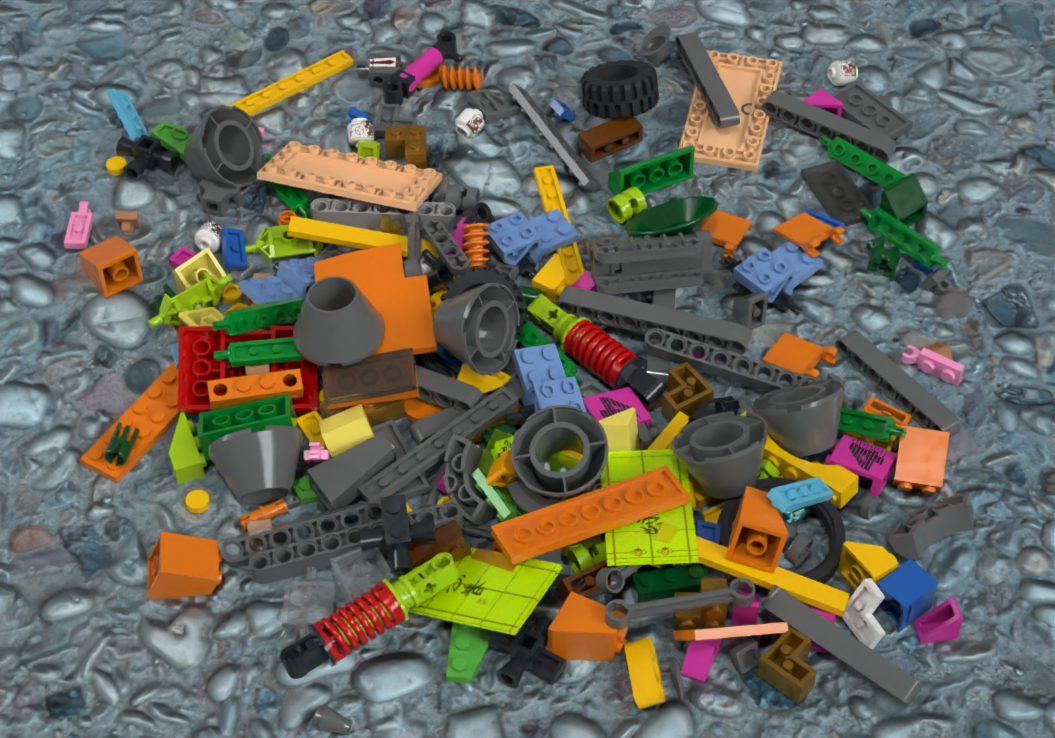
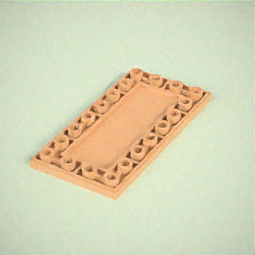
M706 50L739 111L740 124L719 129L697 87H695L678 149L693 145L695 147L694 162L757 172L770 117L762 111L761 106L772 91H777L783 62L774 59H761L755 56L748 57L735 53L728 54L715 50ZM746 103H752V106L748 105L744 107V111L750 113L749 115H746L741 111L742 105Z
M290 141L257 172V179L416 212L442 181L443 174L431 168L419 169L412 164L404 166L392 160L380 161L372 156L365 158L358 156L356 153L345 154L340 153L337 149L326 150L321 149L318 145L306 146L301 145L298 141Z

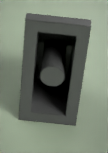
M752 292L735 299L733 302V317L740 325H744L750 330L765 325L769 294L767 292Z

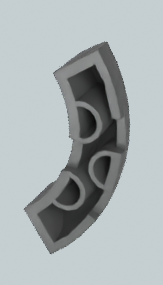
M453 433L444 458V462H446L445 475L443 476L445 488L451 500L460 505L462 515L474 524L482 525L488 522L496 512L484 501L479 490L475 487L477 482L471 475L478 468L483 451L473 442Z
M964 493L940 499L939 504L931 508L922 506L909 514L910 519L904 523L898 522L889 535V542L900 556L907 559L920 560L923 552L938 540L955 533L973 530L974 520L970 494Z

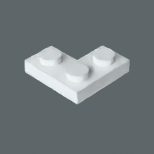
M868 578L862 581L848 600L842 618L857 639L873 650L886 634L872 615L885 596L872 578Z

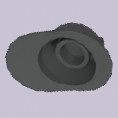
M661 25L651 30L643 40L639 51L640 56H645L649 62L660 66L671 51L669 45L670 27Z

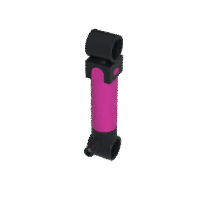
M450 31L439 33L437 41L404 71L397 70L390 80L383 83L384 103L402 105L404 98H410L416 92V86L445 59H452L459 63L462 62L463 56L457 53L456 35Z
M480 202L466 208L462 213V217L458 218L453 226L455 231L452 237L463 252L466 250L462 248V245L466 242L462 240V236L466 233L462 231V227L472 223H487L491 220L492 213L486 203ZM425 249L421 255L432 268L425 272L424 275H427L429 291L435 292L445 288L449 282L452 283L453 275L440 257L437 259L428 249ZM449 252V253H447L446 255L452 256V255H455L456 253H455V252Z

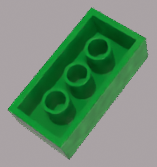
M290 393L199 413L198 439L205 460L211 459L208 454L209 445L227 434L251 428V433L266 431L265 426L270 425L297 428V416Z

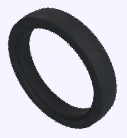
M764 478L757 480L754 488L769 492L772 488L799 481L788 478ZM743 495L728 498L722 508L717 524H720L719 545L728 548L732 524ZM830 500L806 506L823 523L829 538V551L818 566L808 572L799 574L823 584L833 576L839 566L846 536L843 520L837 508ZM754 584L755 591L766 595L770 592V589Z

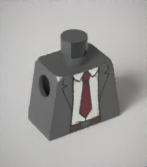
M400 50L371 53L369 55V64L357 65L358 77L369 76L371 87L383 88V83L390 80L397 70H401Z

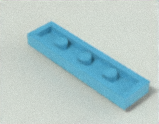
M111 88L107 95L130 139L136 142L142 134L149 136L128 95Z
M819 477L772 488L766 496L772 501V505L777 510L785 513L828 501L835 493Z

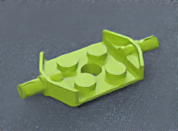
M288 224L264 228L259 239L256 240V244L245 245L246 254L260 253L272 265L273 258L314 253L315 258H317L325 242L297 237L285 239L289 237L287 236Z
M204 271L203 274L206 278L173 298L164 294L159 309L160 313L148 320V325L153 329L159 324L164 323L176 331L179 330V326H185L178 317L179 312L208 307L216 308L219 304L223 287L233 282V278L230 274H227L221 279L215 280Z

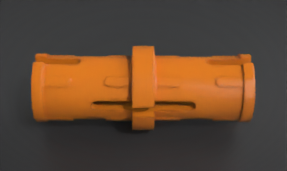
M281 498L269 505L258 506L257 510L238 517V521L242 530L246 531L247 522L272 519L287 513L288 508Z

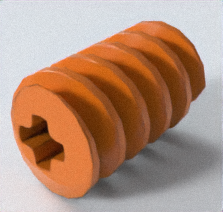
M443 64L441 84L442 86L444 85L446 90L450 86L453 90H457L458 86L461 91H464L466 86L468 91H472L474 87L475 91L480 90L483 85V68L481 72H478L475 66L473 72H470L469 66L463 71L462 66L459 65L457 71H455L454 65H451L450 69L447 70L446 64Z
M472 223L462 227V231L466 233L462 236V240L466 242L462 245V248L466 250L464 254L470 261V269L478 270V267L489 268L483 265L484 262L489 261V258L483 256V254L489 252L488 249L483 248V245L489 244V241L483 239V237L489 235V232L483 231V228L489 227L487 223Z

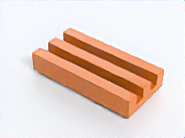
M872 396L861 410L867 413L891 417L896 421L895 426L897 427L902 425L908 426V423L910 424L912 420V415Z

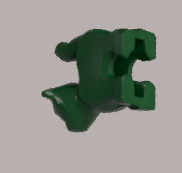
M884 235L880 238L868 240L866 248L870 252V261L867 270L876 272L879 266L885 269L884 276L893 278L896 266L900 261V249L896 246L892 250L885 249Z

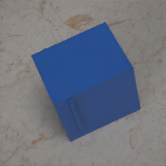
M910 558L884 579L882 578L877 584L885 596L878 607L899 624L898 632L900 633L932 608L938 581Z

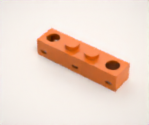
M300 369L207 381L211 410L290 393L291 399L303 397ZM297 379V383L291 387L283 383V381ZM227 389V393L223 396H217L213 390Z

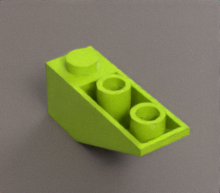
M183 412L180 413L169 450L171 466L178 485L205 477L203 467L207 466L203 453L199 454L198 452L201 449L198 436L193 437L192 435L195 432L191 419L187 420Z

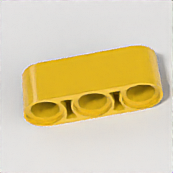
M648 636L624 644L633 696L638 708L641 710L665 702L657 655L651 638Z

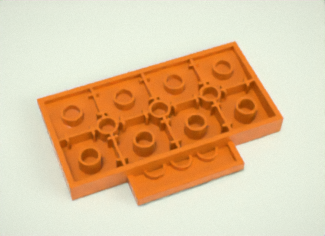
M400 244L359 250L315 262V283L323 278L334 276L351 280L379 311L385 325L383 341L378 349L369 357L347 366H342L341 363H328V366H323L327 409L420 397L414 354L437 351L433 333V318L427 275L405 278Z

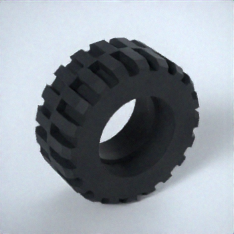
M618 60L598 64L596 67H591L588 71L586 70L580 81L583 106L594 117L623 119L630 116H638V114H644L648 110L653 109L659 100L657 72L652 65L640 60Z
M478 267V271H473L471 268L466 270L467 274L463 276L458 274L454 277L456 281L453 284L451 282L448 283L446 286L448 292L442 293L440 298L442 302L491 282L508 287L513 293L519 309L520 326H516L515 337L523 334L524 329L522 325L527 324V316L525 314L528 312L527 305L518 285L514 280H511L508 274L505 272L500 274L498 269L492 267L489 271H487L486 267Z

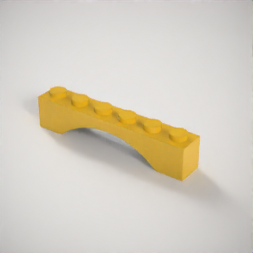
M744 411L740 416H746V411ZM768 434L762 459L769 460L781 472L780 474L785 475L786 478L803 481L819 477L835 493L830 501L840 509L858 492V475L840 465H824L801 460L780 448Z

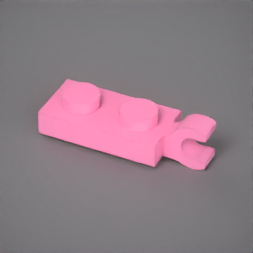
M80 201L78 212H71L64 240L65 249L87 248L94 220L93 212H91V209H88L89 201Z
M908 345L907 352L903 353L901 358L902 362L906 364L917 363L918 369L957 387L962 380L964 365L926 348L920 351L916 347Z
M309 442L310 450L304 451V461L308 466H316L332 458L329 451L324 450V447L320 446V442Z

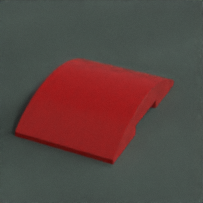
M179 326L178 411L199 416V413L211 411L207 381L246 376L244 366L232 367L229 359L215 361L214 351L228 350L229 344L234 342L293 337L294 326H271V330H255L232 336L226 334L224 329L214 331L212 326ZM308 360L269 364L270 372L300 369L303 397L292 399L296 415L318 410L317 364ZM297 379L283 381V383L291 387L297 383ZM227 389L213 390V392L217 396H223L227 393Z

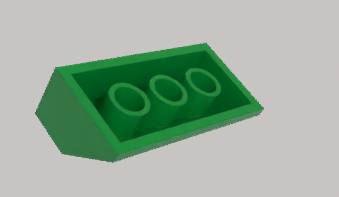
M693 145L683 147L608 173V189L616 196L634 186L645 195L692 179L695 147Z

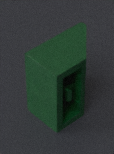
M911 173L906 177H902L892 186L886 187L881 194L879 208L908 227L925 217L928 204L917 176Z

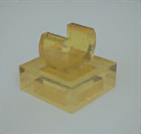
M383 214L380 232L401 235V223L397 221L392 222L391 215Z

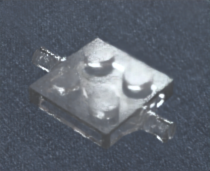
M310 567L306 568V580L285 582L282 628L302 629L301 639L310 634L307 627L309 624H314L317 621L320 622L322 618L328 619V615L334 612L335 581L322 582L316 580L317 569L315 567H312V573Z

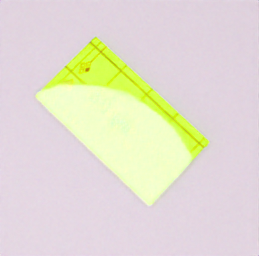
M673 449L609 452L606 466L600 475L601 488L667 466L690 495L688 471L674 454ZM691 495L690 503L605 532L607 566L699 563Z
M470 547L472 554L455 562L459 573L458 580L436 593L433 597L421 602L420 606L408 610V612L516 635L563 567L561 564L536 559H528L511 565L503 553Z

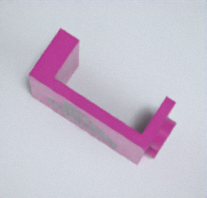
M631 387L582 398L587 413L598 421L634 407L636 409L637 424L645 422L647 430L649 429L652 419L651 415L646 411Z
M843 435L840 442H836L833 446L831 455H827L824 465H840L853 473L872 479L873 482L869 494L879 497L893 471L897 453Z

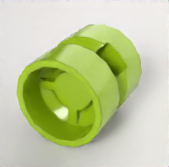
M634 186L607 200V209L610 216L620 224L632 218V215L635 216L646 210L647 207L644 195Z
M600 535L586 539L584 545L578 543L566 549V556L573 572L576 574L607 559L606 542Z

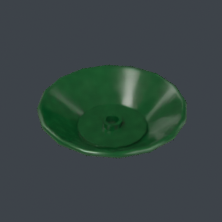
M706 196L687 197L669 201L635 215L627 221L624 230L628 235L644 239L645 235H649L650 238L660 237L661 234L676 236L678 232H682L683 235L693 234L694 231L702 229L716 211L719 202L713 197Z

